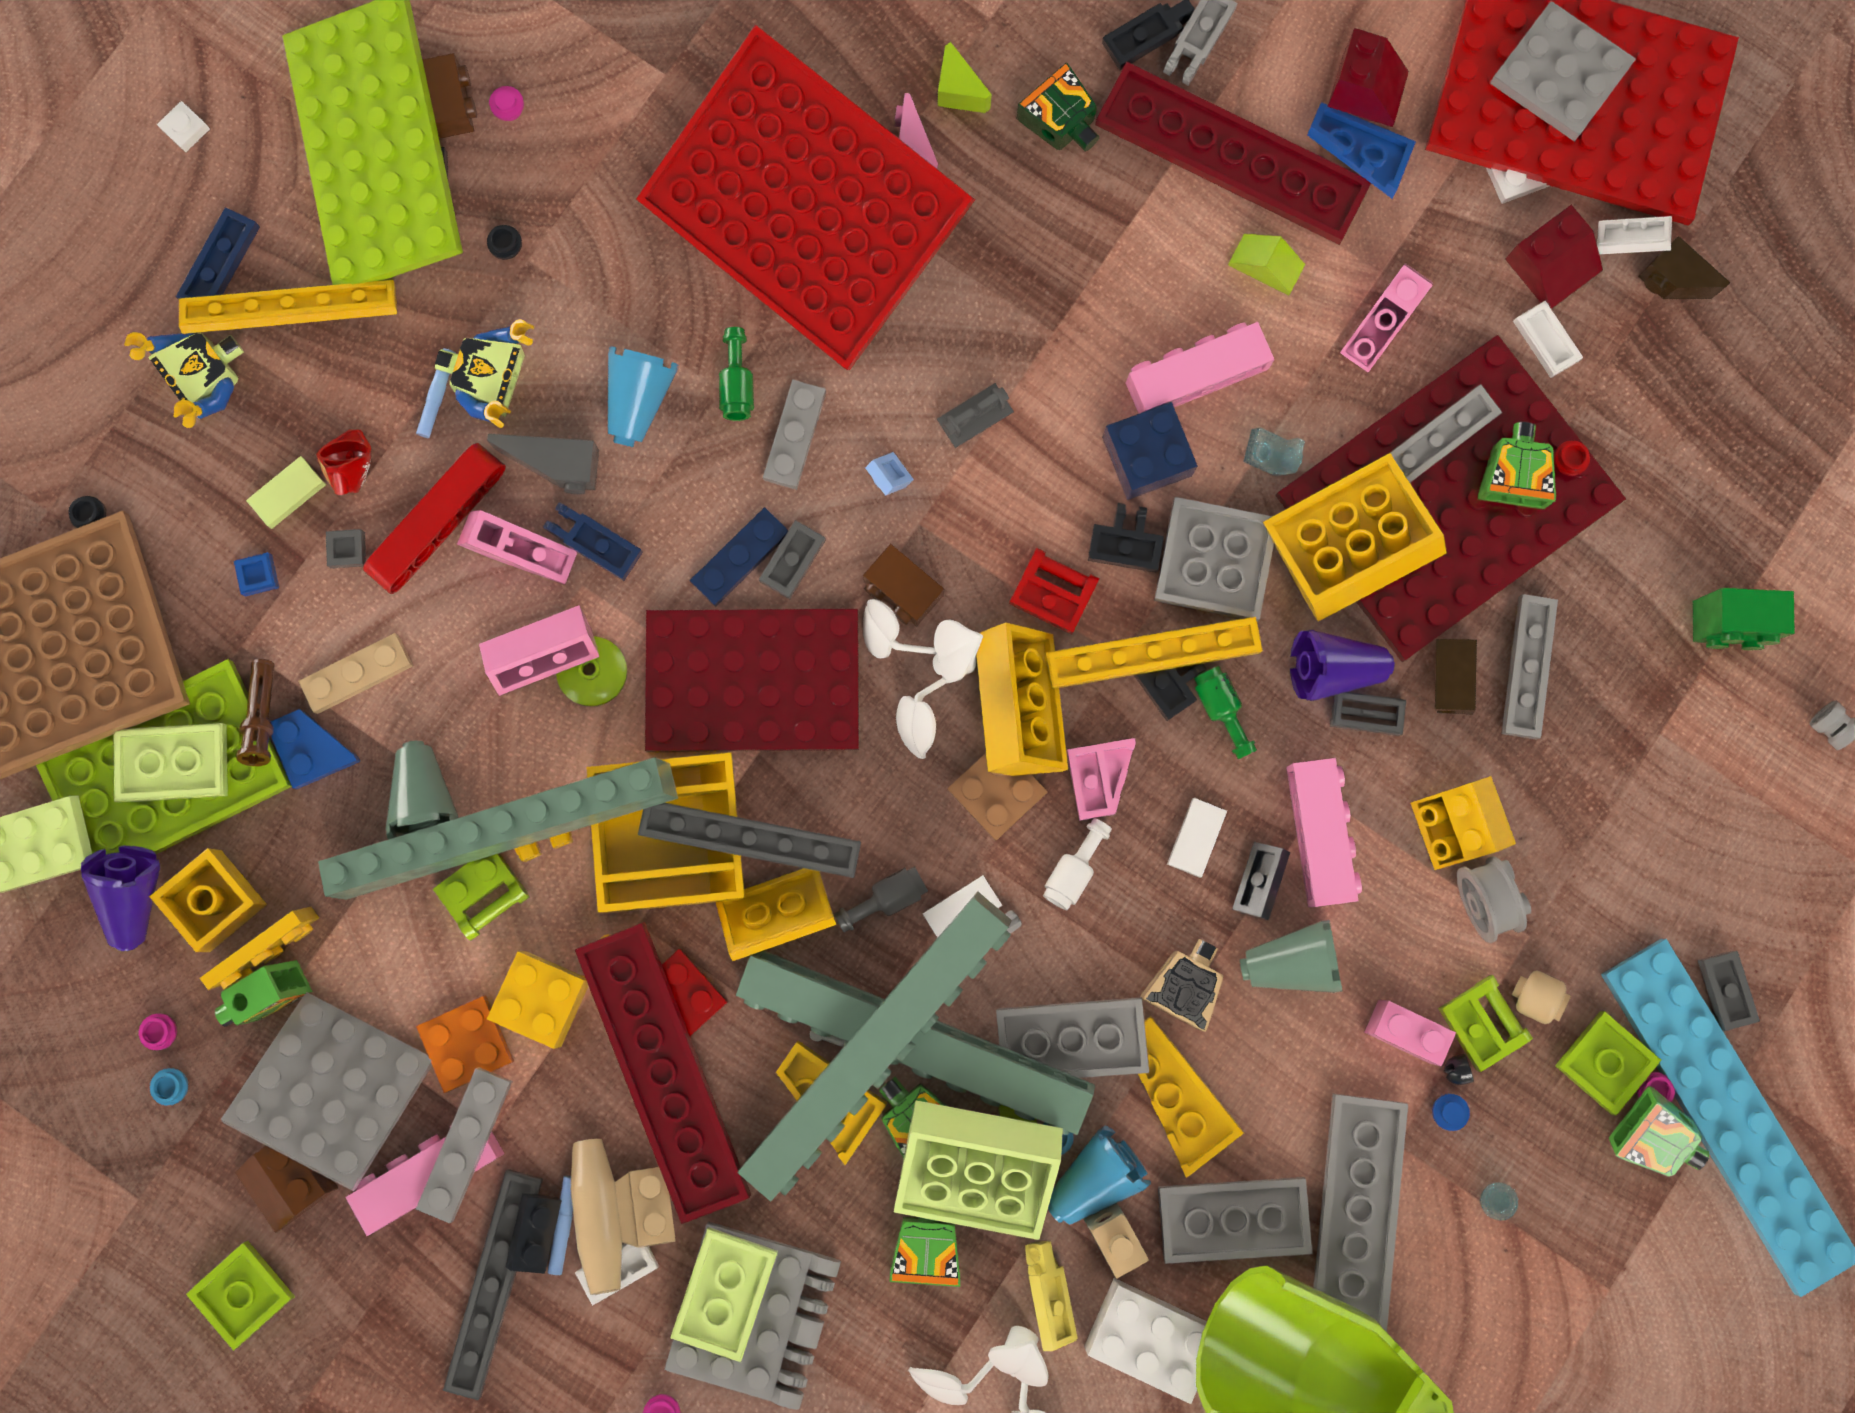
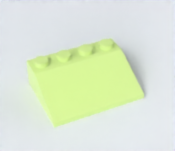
M916 1100L894 1212L1039 1240L1061 1163L1063 1128Z

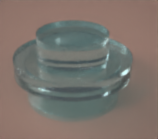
M1497 1182L1488 1185L1483 1190L1480 1203L1487 1216L1501 1221L1507 1220L1515 1214L1518 1208V1197L1510 1186Z

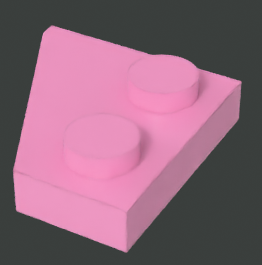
M1135 738L1068 749L1066 751L1079 821L1116 814L1131 755L1135 748Z

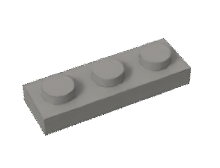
M792 380L764 471V481L795 490L798 489L826 396L825 388Z

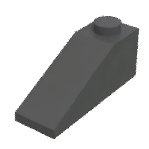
M488 434L487 441L496 451L556 486L564 488V492L581 495L585 494V490H596L599 449L594 441Z

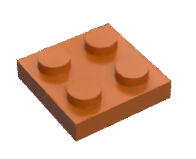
M481 996L416 1026L429 1059L432 1060L431 1064L444 1093L469 1083L475 1068L480 1067L493 1072L514 1062L499 1025L487 1020L491 1010L487 996Z

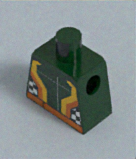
M1067 62L1018 103L1016 119L1056 150H1062L1074 140L1086 152L1096 144L1100 137L1089 126L1095 119L1096 104Z

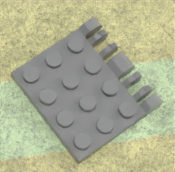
M708 1222L699 1252L707 1228L710 1227L777 1250L778 1253L742 1361L738 1362L673 1339L664 1370L765 1399L782 1407L799 1410L804 1393L798 1389L776 1382L778 1380L786 1385L798 1388L806 1387L808 1379L800 1373L781 1369L782 1361L785 1357L801 1365L812 1364L814 1360L812 1353L787 1346L789 1340L794 1344L816 1349L824 1321L796 1311L800 1307L818 1314L827 1313L828 1305L818 1299L801 1296L804 1284L821 1291H833L835 1283L832 1280L807 1272L810 1269L816 1273L837 1277L841 1261Z

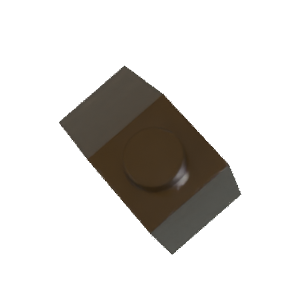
M1679 236L1671 242V250L1662 251L1638 276L1644 281L1646 288L1650 292L1659 295L1662 299H1712L1731 283Z

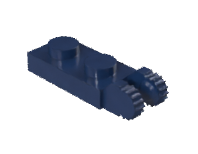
M559 502L555 510L562 517L575 523L574 526L567 533L554 522L546 521L543 528L562 540L569 548L622 581H625L643 551L583 513L580 515Z

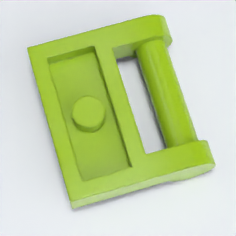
M499 853L465 864L433 888V891L457 922L461 932L470 941L480 935L479 930L515 903L519 902L521 904L530 897ZM503 883L507 885L508 892L470 919L466 913L468 909Z
M1494 975L1482 979L1467 991L1438 1008L1450 1029L1456 1032V1039L1478 1072L1484 1071L1533 1039L1528 1029L1521 1027L1497 988L1499 983ZM1484 995L1510 1035L1505 1041L1478 1000Z

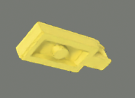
M1036 1241L1025 1245L1026 1262L1029 1265V1281L1043 1351H1054L1077 1341L1078 1337L1064 1267L1058 1266L1053 1255L1051 1241Z

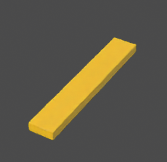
M394 280L179 299V328L182 334L397 314Z
M1256 617L1046 652L1045 656L1051 688L1055 689L1259 654L1263 650Z

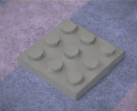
M1551 1L1495 74L1490 84L1575 142L1636 58Z
M1175 497L1154 601L1240 619L1256 617L1258 622L1261 616L1274 546L1263 522L1273 516Z

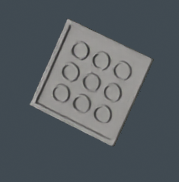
M306 992L221 1120L224 1124L355 1191L432 1067V1060L429 1059L427 1054Z

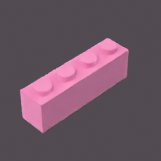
M1245 322L1237 324L1228 329L1226 335L1216 339L1214 335H1210L1195 343L1196 347L1183 351L1182 348H1177L1166 353L1161 361L1153 364L1150 361H1144L1135 365L1131 369L1132 372L1128 375L1126 385L1138 413L1140 414L1170 402L1173 403L1174 407H1177L1267 371L1275 359L1259 323L1256 322L1249 326Z
M1336 758L1293 763L1286 768L1308 908L1358 901L1357 894H1360L1362 891L1359 873L1353 870L1352 858L1356 857V847L1353 837H1348L1346 823L1350 822V809L1347 801L1342 800L1341 787H1344L1345 784L1343 769L1341 766H1337Z
M493 1132L489 1136L475 1172L504 1155ZM437 1134L418 1145L420 1153L408 1159L406 1153L385 1165L388 1172L378 1178L375 1177L374 1173L364 1177L358 1184L356 1191L345 1197L366 1236L380 1230L417 1207L446 1137L440 1139Z

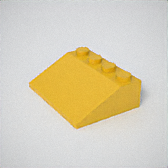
M1391 453L1263 522L1298 589L1318 622L1446 554L1443 533Z

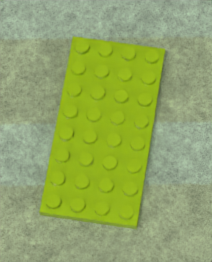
M374 0L282 35L332 285H353L382 281L462 254V245L410 0Z

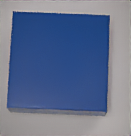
M267 552L234 561L241 595L246 597L279 588L272 554Z

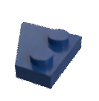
M298 709L271 721L274 728L271 737L293 789L302 788L360 762L359 757L355 753L349 751L337 738L318 725L303 710Z

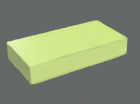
M300 456L246 501L264 523L273 529L327 484L310 464Z

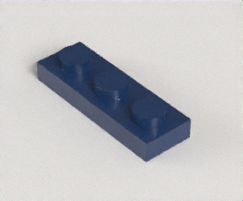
M225 207L175 297L179 300L181 298L223 295L260 226L255 221Z
M764 507L690 579V582L716 607L781 544L789 530Z

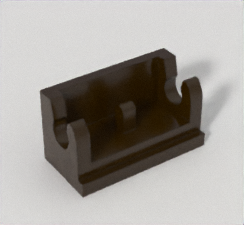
M1436 639L1434 710L1437 713L1473 715L1476 711L1477 640Z

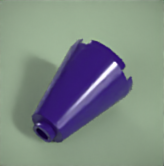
M1315 630L1300 631L1295 637L1291 648L1290 657H1296V668H1290L1293 689L1300 699H1306V701H1315L1386 682L1395 667L1394 658L1385 647Z
M118 846L119 852L107 855L106 849L98 850L81 862V877L108 945L120 951H130L137 948L146 939L153 901L149 896L156 890L160 863L156 859L155 852L143 847Z

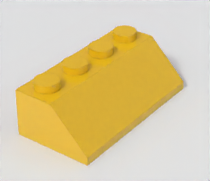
M1006 622L980 632L983 638L976 657L988 772L1016 776L1068 770L1059 688H1051L1045 656L1046 652L1055 651L1053 634Z

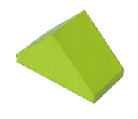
M951 42L945 45L938 88V106L986 113L991 107L992 94Z
M1244 234L1228 266L1289 296L1305 263L1281 236Z

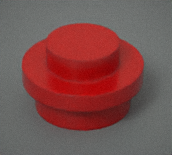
M1570 440L1563 442L1556 448L1553 455L1555 467L1559 472L1567 476L1579 475L1587 469L1590 463V454L1587 447L1578 441Z

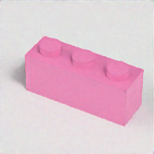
M580 605L479 644L485 673L499 696L599 657L592 629Z

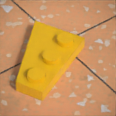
M798 1040L776 1073L798 1101L830 1062ZM869 1089L864 1094L868 1098L867 1102L855 1116L848 1112L841 1120L845 1127L830 1143L844 1165L847 1164L887 1105L886 1101Z

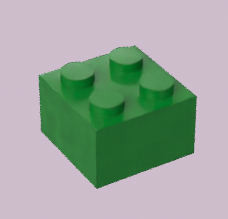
M1720 588L1693 601V642L1706 643V648L1724 649L1729 648V644H1741L1742 650L1765 649L1764 645L1780 644V639L1795 634L1794 591Z

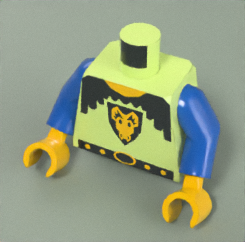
M519 319L513 322L510 327L476 334L473 339L464 338L459 354L442 349L438 352L435 369L452 374L450 386L455 392L456 400L471 417L492 422L498 428L504 426V423L498 419L500 415L506 417L507 413H511V410L508 408L525 357L521 345L517 343L520 342L527 346L532 345L533 339L525 336V333L529 329H534V325Z
M132 332L126 336L124 343L125 346L136 345L140 347L130 350L129 356L134 360L143 359L146 351L152 354L148 358L180 400L174 406L173 416L176 418L180 415H185L182 423L184 427L192 428L196 423V417L202 419L226 408L234 390V385L239 379L228 363L244 353L241 346L231 335L217 345H214L201 332L149 336L148 338L141 333Z

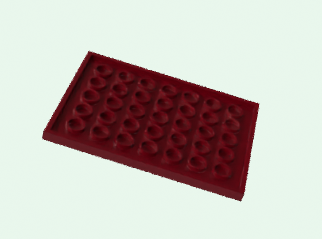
M1499 335L1493 337L1275 495L1284 508L1288 509L1389 454L1479 385L1483 386L1502 413L1410 482L1443 533L1446 554L1356 601L1401 662L1410 658L1626 500L1625 496L1590 452V463L1587 469L1579 475H1564L1554 465L1556 500L1545 509L1478 500V493L1491 450L1502 438L1512 439L1515 423L1528 422L1535 424L1534 442L1550 444L1553 447V455L1556 448L1563 442L1573 440L1582 443Z

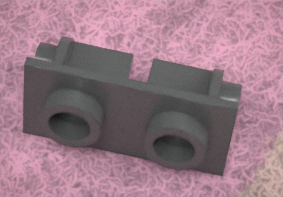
M996 383L937 418V421L953 446L957 448L1014 413V411L1007 402L1009 397L1004 388H998Z

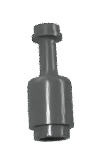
M915 866L909 870L903 868L875 883L872 886L873 895L870 899L848 911H845L842 907L840 911L834 913V916L845 933L849 930H854V923L876 911H882L886 916H891L921 900V895L927 893L928 890Z

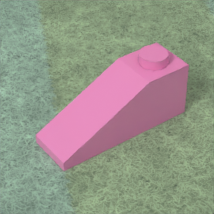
M481 510L469 512L457 545L488 558L561 584L566 583L577 552L573 549Z

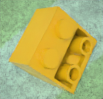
M1491 776L1410 803L1434 870L1492 854L1516 844Z

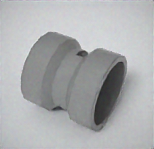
M1837 700L1823 707L1809 723L1815 731L1824 733L1828 737V743L1836 750H1841L1855 740V718H1850L1846 714V709Z

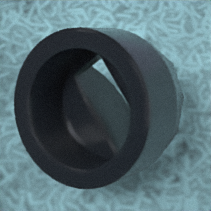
M1465 1054L1448 1059L1444 1066V1072L1447 1073L1446 1078L1449 1082L1455 1085H1465L1474 1082Z

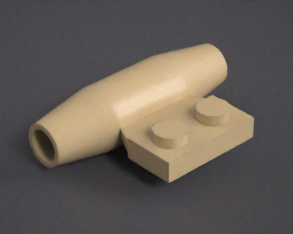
M588 1139L573 1143L570 1190L577 1250L590 1295L618 1291L621 1289L622 1243L642 1248L676 1241L670 1194L659 1167L630 1171L615 1182L602 1139Z

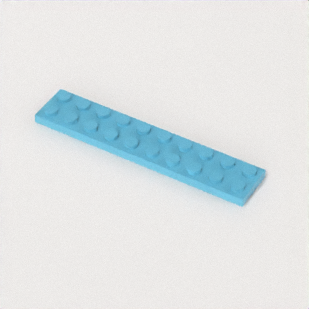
M1660 939L1602 973V978L1642 1044L1661 1059V1062L1656 1067L1673 1084L1675 1089L1674 1097L1684 1113L1695 1122L1702 1136V1143L1709 1151L1711 1158L1794 1295L1802 1297L1855 1265V1247L1668 940Z

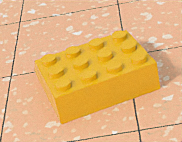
M731 752L660 759L670 763L678 799L665 803L738 817ZM638 762L586 767L587 778ZM643 809L591 825L598 913L682 906L745 898L741 856L639 836L638 831Z

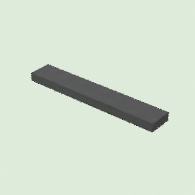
M668 803L643 809L638 835L851 878L855 877L862 843L861 841Z
M510 1169L505 1171L443 1391L475 1400H479L482 1397L517 1271H510L505 1266L522 1193L539 1195L543 1178Z

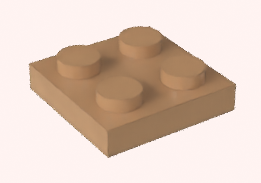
M986 753L947 788L952 796L995 841L1048 793L1031 774L1011 776L988 772Z

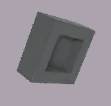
M362 529L326 531L327 566L331 569L363 567L366 562L365 532Z

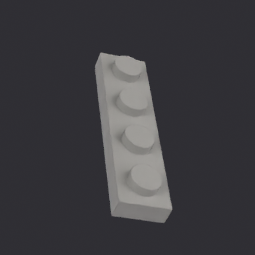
M1479 385L1390 453L1410 483L1502 412L1483 386Z
M1526 594L1518 597L1501 734L1535 740L1541 738L1558 604L1557 599Z
M480 1067L475 1068L416 1210L447 1223L454 1221L513 1081Z

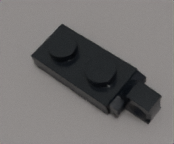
M1183 0L1171 8L1168 3L1164 5L1159 3L1105 35L1102 39V44L1118 69L1122 70L1126 62L1132 64L1177 37L1184 29L1182 25L1188 22L1195 9L1189 0Z

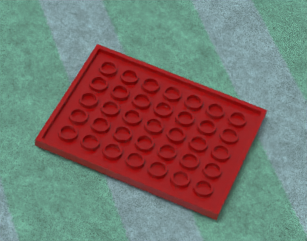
M1466 0L1425 150L1490 169L1493 168L1504 172L1509 169L1526 174L1528 179L1546 183V185L1656 217L1672 216L1673 222L1689 226L1695 219L1739 37L1610 0ZM1551 1L1636 58L1575 142L1490 84L1495 74Z
M754 25L636 198L638 202L846 370H851L976 200L757 25Z

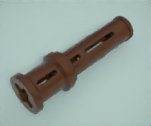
M256 659L251 662L246 719L239 726L242 742L241 749L236 753V759L239 763L247 766H264L271 761V754L268 752V742L274 728L269 721L275 664L267 659ZM259 686H262L261 703L258 704Z

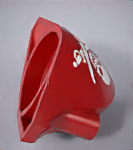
M349 429L324 445L316 454L325 478L337 495H344L348 492L358 493L366 480L371 463V446L361 430Z

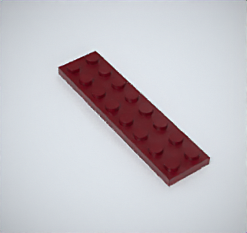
M1126 62L1095 122L1096 126L1338 245L1341 244L1371 185L1362 176L1129 62Z
M642 922L575 949L681 1224L749 1199L752 1194L746 1180L737 1173L741 1166L646 923Z

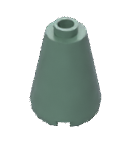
M408 741L402 745V748L396 751L385 829L387 839L459 818L433 749L428 745H424L423 741Z
M1330 920L1317 922L1246 951V958L1240 959L1243 981L1250 980L1252 987L1328 993L1343 991Z

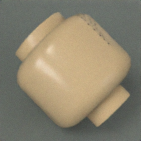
M1538 970L1533 971L1528 979L1520 976L1512 993V996L1518 998L1516 1003L1517 1011L1542 1024H1549L1553 1019L1559 1021L1571 995L1566 993L1567 989L1563 981Z

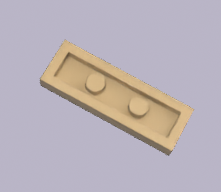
M394 633L298 682L312 711L319 714L413 667V664L399 635Z

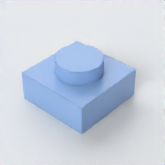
M894 452L873 459L865 467L873 478L874 483L882 490L885 496L906 488L914 480Z

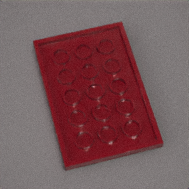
M858 609L646 610V752L859 750Z

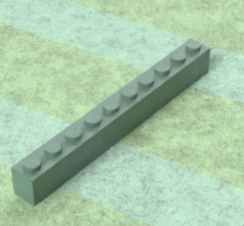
M654 757L318 861L324 895L331 898L351 899L678 799L670 763Z
M977 891L749 1156L737 1173L770 1202L779 1192L785 1196L799 1180L795 1174L802 1165L809 1169L822 1152L818 1147L822 1142L827 1139L831 1143L843 1130L845 1125L841 1120L848 1112L855 1116L868 1100L864 1095L872 1085L878 1089L889 1077L892 1071L887 1067L893 1060L897 1058L902 1062L916 1045L911 1040L919 1030L926 1034L936 1023L939 1016L935 1012L943 1003L949 1007L963 991L958 985L967 975L974 979L987 963L983 959L984 955L991 947L998 951L1008 940L1011 934L1007 929L1012 920Z
M764 950L750 955L736 996L744 999V1003L749 1007L759 1010L767 1008L777 1012V1016L783 1021L789 1023H797L799 1021L811 1026V1031L820 1036L831 1037L833 1035L845 1040V1045L884 1001L883 998ZM936 1021L926 1034L919 1030L911 1040L916 1045L901 1062L895 1058L891 1063L893 1065L898 1063L907 1065L912 1068L913 1073L923 1078L931 1079L936 1077L946 1081V1085L957 1092L965 1093L968 1090L978 1094L980 1099L989 1105L999 1107L1002 1104L1012 1108L1014 1113L1023 1119L1034 1121L1036 1118L1049 1123L1048 1126L1063 1128L1064 1135H1068L1070 1132L1078 1135L1095 1090V1084L940 1021Z

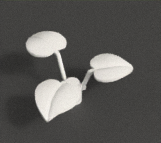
M877 599L868 600L863 617V636L865 644L872 655L876 658H886L890 655L892 648L902 651L936 654L933 658V667L938 675H942V678L915 695V699L911 696H903L898 704L896 713L897 728L902 741L915 756L924 759L935 738L936 720L930 706L926 702H922L926 695L944 684L959 681L966 674H970L975 670V656L983 635L968 629L957 621L944 620L938 625L934 635L935 648L901 644L895 640L899 633V623L894 612L885 603Z
M1022 1326L1011 1327L1005 1344L990 1349L988 1353L990 1360L968 1384H962L956 1376L943 1371L912 1367L908 1370L921 1389L934 1399L950 1405H964L968 1400L967 1394L971 1393L991 1368L995 1366L1000 1371L1010 1374L1021 1381L1020 1411H1011V1413H1046L1040 1410H1030L1027 1406L1028 1385L1036 1387L1045 1386L1049 1375L1044 1359L1037 1347L1038 1336Z

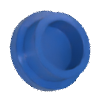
M1444 1094L1434 1102L1432 1116L1436 1124L1442 1129L1457 1131L1467 1124L1470 1110L1467 1102L1462 1097L1455 1094Z

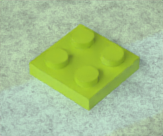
M1600 1011L1555 1067L1607 1112L1616 1116L1661 1062V1059L1605 1011Z
M249 1241L243 1242L186 1293L233 1351L239 1348L295 1297Z

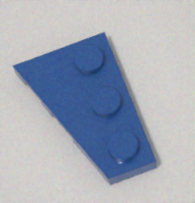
M1321 102L1307 136L1393 199L1416 141L1349 113L1327 107V104Z

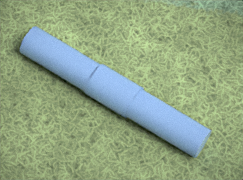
M445 348L442 349V350H445V351H449V352H452V353H456V352H454V351H452V350H449V349H445ZM440 370L435 371L416 434L421 437L430 438L450 373Z
M571 1176L563 1177L560 1195L562 1202L553 1236L547 1272L551 1275H562L573 1217L570 1190Z

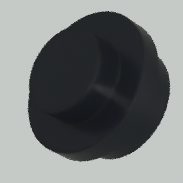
M499 225L490 231L487 237V246L494 257L508 260L514 258L520 252L522 238L514 227Z
M92 496L77 498L69 507V518L76 528L106 517L104 504Z

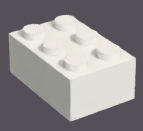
M1113 1278L1084 1348L1088 1356L1191 1404L1197 1391L1196 1358L1202 1332L1207 1321Z

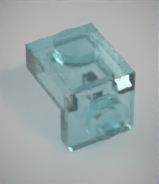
M1261 427L1251 430L1243 462L1274 476L1296 473L1303 459L1302 452L1305 441L1300 438L1287 440Z

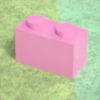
M1378 1000L1364 1033L1429 1064L1442 1066L1456 1032L1387 1000Z

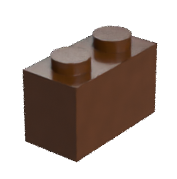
M454 53L422 59L439 139L475 132L472 118H477V111L472 96H467L466 87L471 86L466 65L460 66Z
M891 543L863 574V581L867 584L864 588L865 591L874 599L879 601L882 599L886 600L894 607L892 611L896 618L906 625L912 622L917 627L944 596L945 589Z

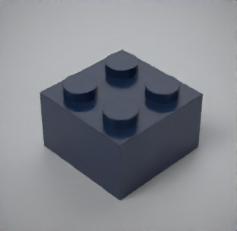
M1172 402L1107 425L1102 438L1127 500L1192 477L1198 467Z

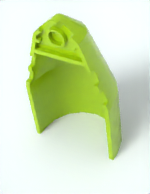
M1267 1265L1249 1268L1229 1284L1215 1303L1202 1332L1196 1358V1388L1206 1413H1454L1452 1401L1374 1318Z

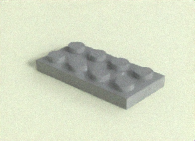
M1142 997L998 1008L996 1010L999 1046L1077 1078L1149 1073Z
M1304 1177L1158 1186L1163 1260L1165 1264L1312 1254L1307 1186Z

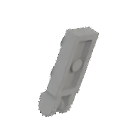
M1200 0L1175 42L1174 51L1167 61L1163 73L1170 76L1175 71L1183 54L1192 59L1190 66L1186 68L1182 76V83L1189 86L1200 65L1205 63L1235 12L1238 3L1233 0Z

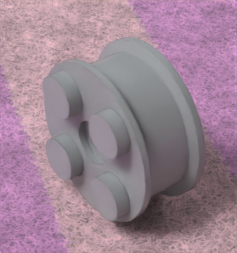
M1495 856L1487 858L1483 866L1472 870L1467 867H1461L1457 871L1458 889L1467 915L1478 934L1487 943L1495 942L1499 934L1509 930H1514L1517 933L1525 931L1527 927L1526 915L1531 913V906L1526 895L1519 892L1514 881L1515 874L1508 860L1501 861Z

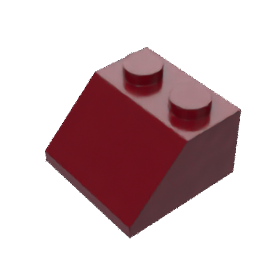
M1354 28L1342 55L1327 107L1393 127L1409 71L1388 38Z
M1572 204L1517 244L1505 258L1540 303L1546 300L1551 309L1603 271L1594 231Z

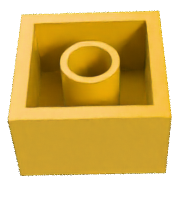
M207 848L149 896L195 952H211L267 905L224 852Z
M517 951L487 1020L552 1049L562 1047L589 987L588 983L582 975L530 952Z

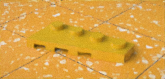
M1152 1016L1145 1020L1149 1073H1140L1138 1075L1145 1086L1154 1110L1164 1127L1167 1138L1187 1178L1243 1135L1244 1132Z

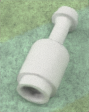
M1093 818L1092 822L1086 826L1090 832L1075 855L1064 854L1044 886L1046 891L1043 897L1066 911L1071 904H1076L1093 876L1094 871L1089 866L1091 856L1102 838L1108 840L1110 837L1109 833L1112 828L1096 818Z

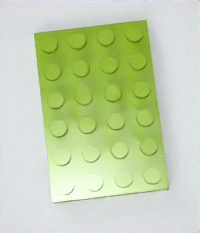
M227 659L183 681L190 702L189 705L128 728L226 724L228 796L114 802V734L36 765L52 801L68 796H79L92 853L106 849L107 855L119 852L118 846H138L158 854L292 787L270 738L268 752L271 754V761L267 765L247 766L239 763L236 759V753L241 749L242 735L239 732V726L246 719L248 692L232 660Z

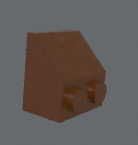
M266 1145L254 1153L235 1172L275 1233L282 1230L338 1189L333 1180Z

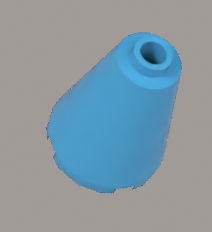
M611 346L608 352V434L614 435V443L634 447L635 441H643L677 373L679 365L672 362L671 368L663 367L664 359L624 349L623 356L617 355V348Z
M1105 1125L1099 1129L1054 1186L1048 1210L1059 1223L1065 1221L1071 1225L1144 1191L1151 1184L1150 1180L1142 1179L1148 1173L1129 1145L1124 1140L1116 1143L1111 1138L1116 1133L1112 1128Z

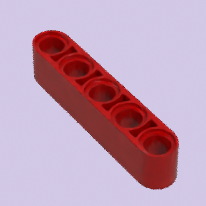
M480 443L471 445L365 562L363 571L389 594L399 591L499 481L505 472L506 465Z

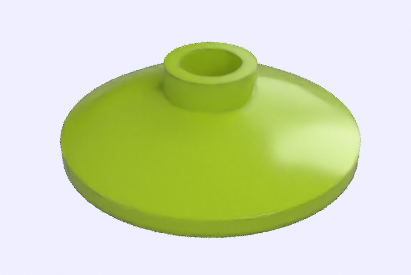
M594 636L599 653L598 658L556 673L557 682L562 692L577 704L583 706L606 704L613 700L625 685L627 678L625 657L615 644L605 638ZM592 663L595 665L596 670L592 675L587 676L584 674L583 669L585 665Z

